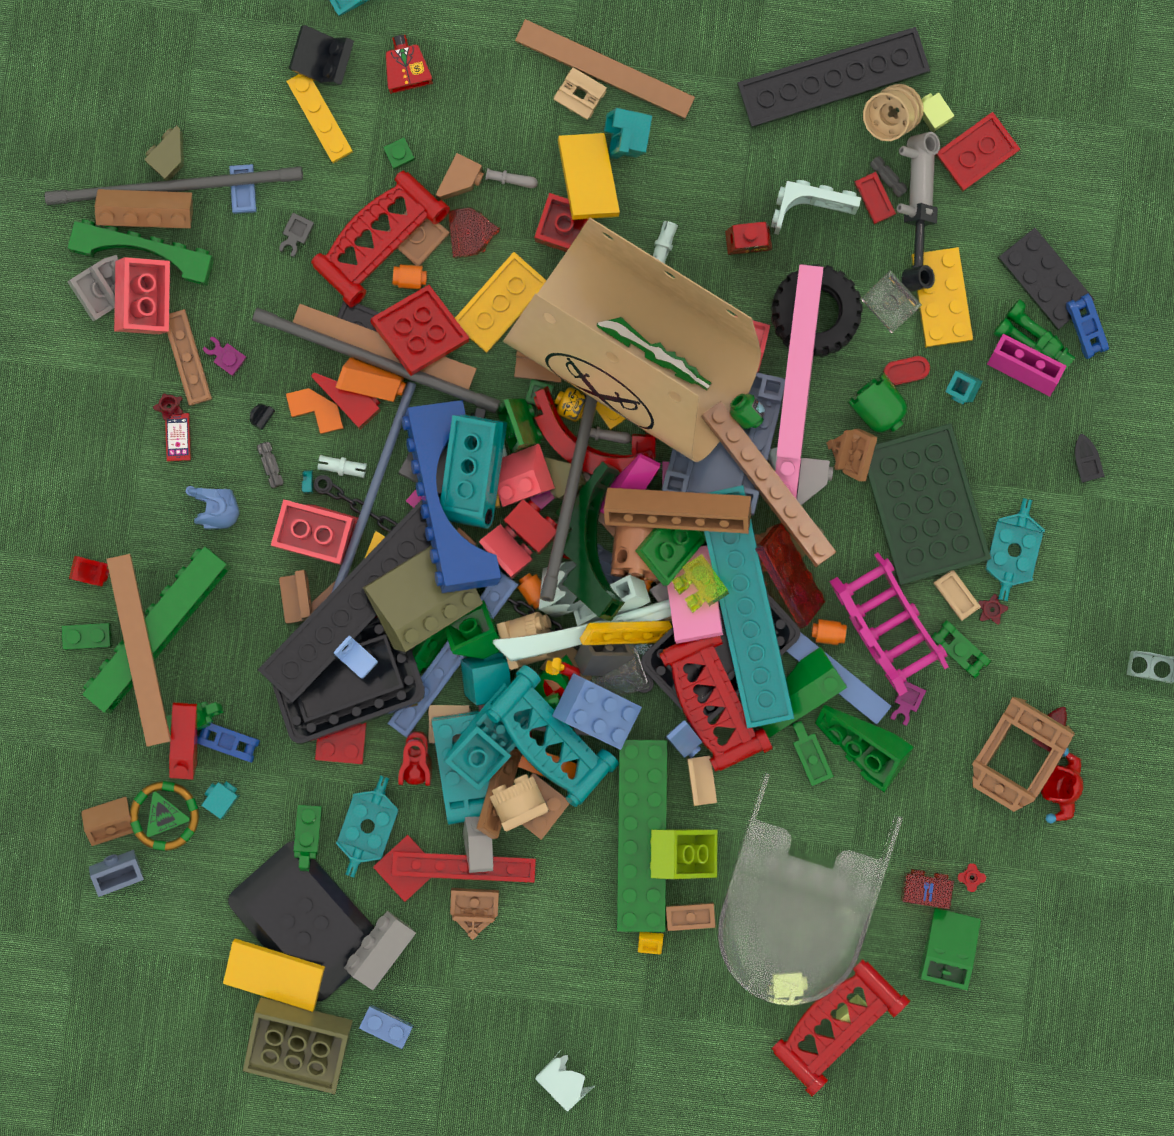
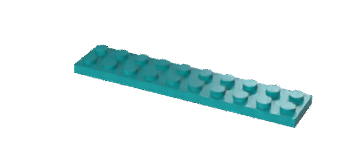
M744 485L708 492V494L746 496ZM750 519L749 534L704 531L747 728L794 719L752 521Z

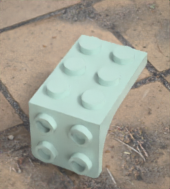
M797 180L796 183L787 181L785 187H780L776 202L777 205H780V209H775L771 227L775 228L774 234L779 235L785 213L793 206L799 204H810L855 215L859 208L861 197H857L856 193L843 190L842 193L835 192L832 187L820 185L819 188L810 186L809 182Z

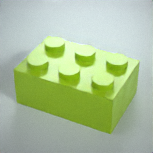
M651 830V878H717L718 830Z

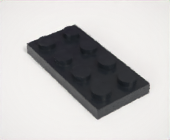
M1036 228L1032 229L998 257L999 261L1057 330L1072 319L1066 308V303L1072 300L1078 301L1081 299V296L1086 294L1091 296Z

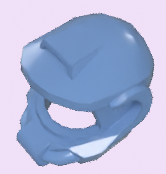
M193 486L186 488L187 495L194 497L196 500L206 502L205 512L197 515V518L194 519V524L202 525L206 530L226 529L236 523L240 510L231 489L194 488Z

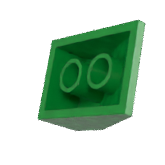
M526 399L504 400L496 412L499 421L507 422L505 438L511 454L536 444L540 445V440L543 438L539 426L535 427L532 418L535 417L532 405L527 404Z

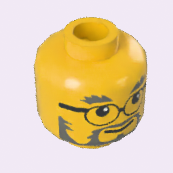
M573 387L567 388L565 392L560 391L554 402L558 405V414L573 422L581 419L587 394Z

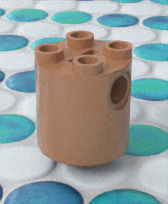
M615 526L610 575L616 577L632 575L639 579L641 577L650 581L658 580L635 551L654 528Z

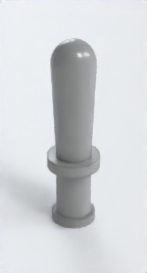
M487 168L485 180L501 181V184L506 182L527 188H535L538 185L535 177L510 174L506 170L499 172Z
M598 426L597 428H591L590 437L595 438L596 441H598V438L623 444L631 441V435L627 432L603 430Z

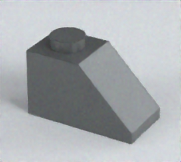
M581 644L574 659L582 676H604L632 660L634 655L629 644Z

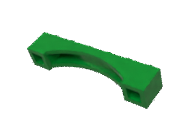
M82 219L81 222L74 221L67 247L73 253L94 258L95 253L108 249L127 248L141 250L170 261L182 272L184 281L204 286L208 285L214 258L212 255H209L207 250L196 248L195 251L188 250L186 245L173 242L172 245L164 244L163 239L150 236L149 240L141 238V234L133 231H127V234L120 233L118 228L113 226L96 227L95 222Z

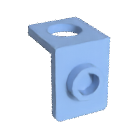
M348 636L334 651V654L361 679L378 663L351 636Z

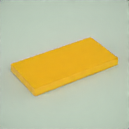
M605 133L558 136L572 220L619 217L620 210Z
M513 252L455 319L469 338L483 351L488 353L516 322L533 296L540 291L547 280Z
M235 938L232 942L223 984L313 1012L316 1007L325 966Z

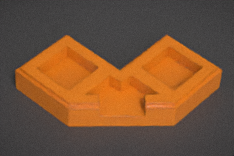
M309 388L286 394L292 418L315 412L320 434L344 429L338 405Z

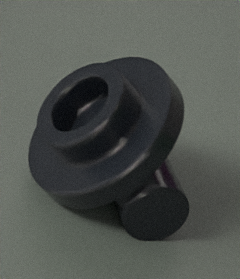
M258 404L250 412V423L263 430L275 413V410L270 406Z

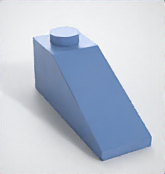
M685 720L665 736L684 758L687 755L692 758L701 750L699 744L702 741Z

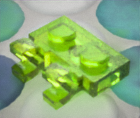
M702 554L684 565L682 568L685 573L672 580L674 588L679 595L686 591L692 583L698 590L695 594L685 598L687 606L692 613L698 610L705 601L710 607L729 594L726 586Z

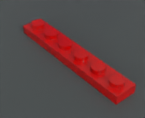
M393 852L391 876L535 883L536 859L493 857V871L469 873L466 855Z

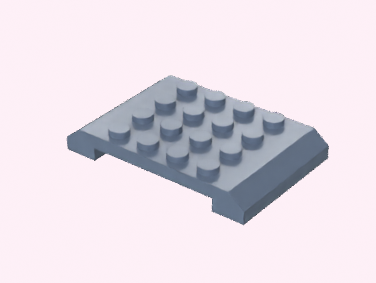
M757 373L749 394L754 395L764 406V420L757 428L742 429L768 462L784 396L785 379ZM721 442L717 444L707 457L699 462L690 460L675 449L672 450L662 491L708 493L744 485L746 496H751L752 516L755 514L760 495L759 491L753 486Z

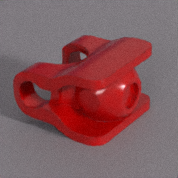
M413 731L407 736L398 775L399 785H403L404 780L408 784L414 785L423 784L424 782L426 786L431 784L432 759L428 753V738L421 731ZM412 746H417L420 749H414Z

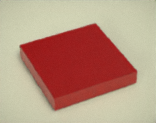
M409 835L402 839L373 866L404 902L430 879L424 877L391 876L393 852L425 853Z

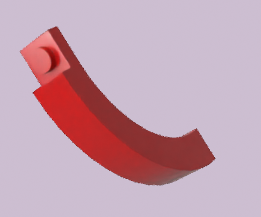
M549 387L540 388L535 392L534 401L537 408L541 409L543 413L538 414L535 420L553 449L571 463L577 437L568 429L558 414ZM588 445L582 471L593 475L595 468L601 462H605L617 468L621 473L639 454L654 460L651 449L636 454L619 455L603 452Z

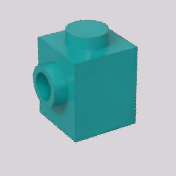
M955 371L945 392L952 395L951 399L958 403L973 402L983 381L964 371Z
M227 781L224 784L222 782H218L216 785L212 783L204 794L207 798L201 806L218 818L224 819L240 795L236 793L237 788Z

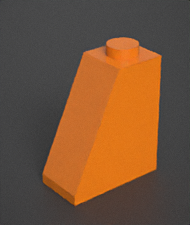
M350 357L342 367L336 388L394 402L398 395H403L407 383L403 382L404 377Z

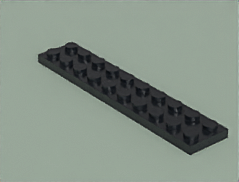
M422 499L258 669L291 703L337 657L334 651L348 636L354 639L376 617L377 614L363 587L431 546V541H427L425 528L428 527L427 521L421 515Z

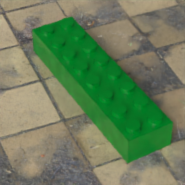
M205 546L203 549L198 548L190 557L192 562L188 567L183 566L175 575L177 580L172 586L167 585L159 595L162 597L156 605L152 603L144 613L146 615L145 622L154 661L232 568ZM124 640L114 649L116 654L110 660L107 658L98 669L101 672L96 678L91 677L83 687L85 691L82 695L104 713H112L134 686Z
M625 740L622 749H619L617 932H665L666 879L651 878L650 840L651 830H666L667 740Z

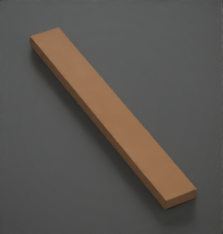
M526 19L515 39V42L571 68L574 67L586 75L684 120L695 99L692 95Z
M299 304L293 320L294 323L400 363L378 332ZM442 357L420 371L469 390L477 368Z
M131 554L108 558L106 560L146 746L171 742Z

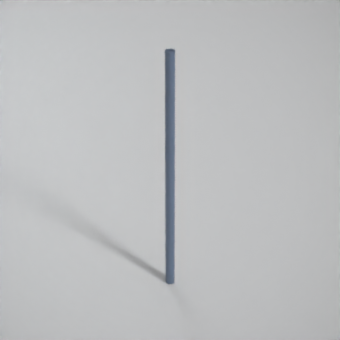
M407 382L332 592L348 576L399 435L402 426V416L405 415L416 387L415 383Z

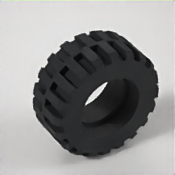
M828 265L823 268L821 290L829 293L836 300L839 313L836 323L829 330L816 333L813 357H825L830 353L840 351L842 347L851 341L862 319L863 307L860 303L861 296L859 291H856L854 282L851 279L848 280L842 271L837 272ZM799 269L796 272H791L781 282L771 305L772 325L776 329V335L783 340V344L787 348L790 346Z

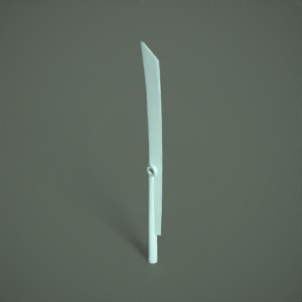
M667 599L616 615L612 621L602 619L592 623L659 621L671 616L670 602ZM588 624L531 636L495 639L493 644L511 662L581 645L580 637Z

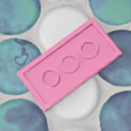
M705 545L696 551L670 584L667 585L676 644L723 635L716 583L708 547Z

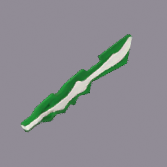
M622 317L597 323L599 329L627 347L633 344L645 352V358L663 368L676 372L675 376L691 384L699 385L706 391L712 383L699 374L697 367L690 366L686 359L677 356L676 352L667 351L661 342L650 344Z

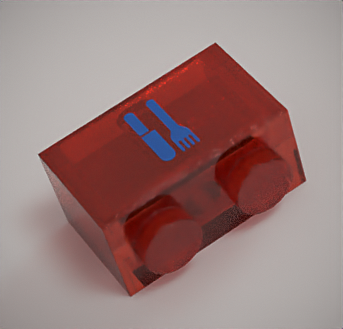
M911 869V873H904L900 901L950 909L954 881L949 880V875L935 873L934 877L925 876V871Z

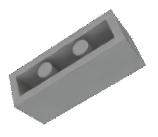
M387 911L378 919L371 933L363 939L356 953L348 959L344 969L353 978L374 990L416 932L405 922Z

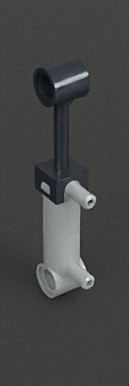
M933 132L911 136L907 141V147L901 146L899 149L900 155L911 158L909 205L900 203L897 206V212L904 214V223L915 226L914 266L905 269L901 277L903 287L909 292L929 289L935 281V275L931 267L923 265L925 226L937 224L938 208L933 206L935 154L940 149V141Z

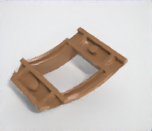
M1012 697L1006 711L972 764L974 774L972 777L973 787L1013 812L1035 801L1075 735L1068 725L1065 727L1027 704V700ZM1013 725L1052 748L1028 789L1023 788L988 766Z

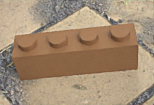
M97 190L95 201L96 225L191 228L193 216L191 192Z

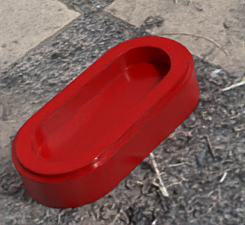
M915 356L888 363L883 373L896 386L924 379L929 374L930 364L924 357Z

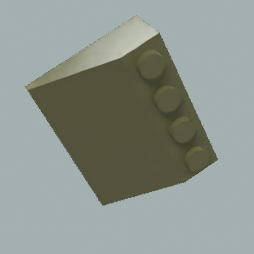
M432 545L363 587L395 650L407 652L483 604L476 588L448 593L441 592L440 586H437L435 582L436 564H432L430 558Z
M261 997L254 1013L243 1071L335 1094L353 1020L318 1011L311 1012Z

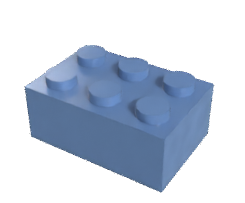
M573 673L552 716L621 750L642 707Z

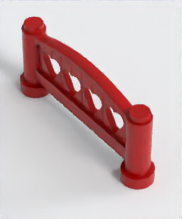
M404 170L399 172L394 179L396 186L362 208L344 227L326 255L319 253L311 261L313 268L343 296V301L349 307L356 306L366 295V289L360 284L426 219L433 224H438L449 213L450 207L444 201H438L409 172ZM404 198L407 215L390 213L388 208L390 205L395 204L396 199ZM386 214L388 215L391 231L375 230L372 228V223L379 221L380 215ZM364 231H370L374 248L357 246L355 241L357 238L362 237ZM353 247L355 249L357 265L341 263L338 258L341 254H345L347 248Z
M720 636L674 644L659 653L664 666L670 665L672 668L677 697L690 726L713 754V757L709 760L715 772L733 766L761 751L766 753L773 749L763 728L755 732L753 728H747L743 707L715 650V647L723 644ZM687 663L705 665L694 682L688 681V673L683 671V667ZM697 684L715 686L704 703L698 702V694L693 692V688ZM705 706L725 707L716 723H708V715L703 713ZM714 728H735L724 745L718 744V736L713 734Z
M863 959L853 968L856 972L854 976L829 989L807 1009L787 1041L784 1042L780 1039L771 1048L774 1051L773 1054L807 1087L805 1091L811 1097L828 1081L822 1073L886 1011L894 1018L910 1002L904 994L901 996L868 961L865 962ZM856 987H861L864 990L867 1006L849 1002L848 994L854 993ZM839 1003H845L851 1022L833 1018L831 1011L838 1009ZM823 1019L830 1020L834 1038L817 1034L815 1026L821 1025ZM806 1035H812L815 1038L818 1054L801 1050L799 1042L805 1041Z

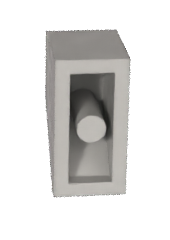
M801 458L796 499L800 505H803L823 489L828 481H832L833 467H829L830 461Z
M465 817L463 839L469 873L493 871L492 839L476 829L480 817Z

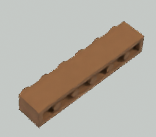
M607 488L604 505L605 525L749 534L751 496Z

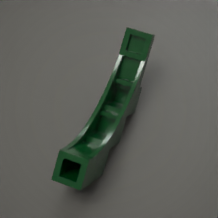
M601 462L595 468L588 482L580 489L575 499L569 526L572 528V531L567 535L563 553L576 566L569 572L563 585L599 618L612 621L625 602L614 592L603 573L598 555L597 526L607 488L611 486L620 471L612 465ZM562 502L560 503V507L558 508V510L555 512L557 516L560 515Z

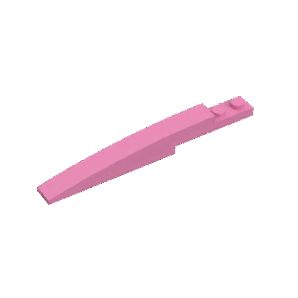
M802 264L799 265L775 470L796 499L824 268Z

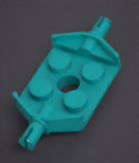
M1026 498L1022 499L1020 512L997 520L989 552L991 559L987 560L985 570L1000 582L999 600L1008 601L1010 589L1013 585L1033 581L1032 577L1045 529L1030 517L1029 512L1032 503L1030 499L1028 501ZM1010 544H1017L1020 547V554L1017 557L1009 555L1008 547Z
M380 775L374 791L353 794L340 835L336 841L339 848L350 858L345 875L349 876L351 873L350 877L355 878L356 871L361 862L382 859L399 810L385 795V789L390 778L385 777L384 779V776ZM366 819L374 822L375 828L371 833H365L361 828L362 822Z

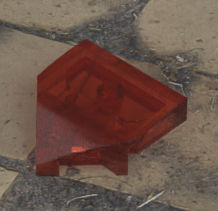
M474 208L450 210L448 215L453 257L461 258L478 255L480 252L484 253L487 244L494 235L498 234L501 228L493 224L480 211Z

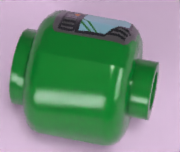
M740 394L732 400L730 415L741 428H757L762 424L765 408L754 395Z

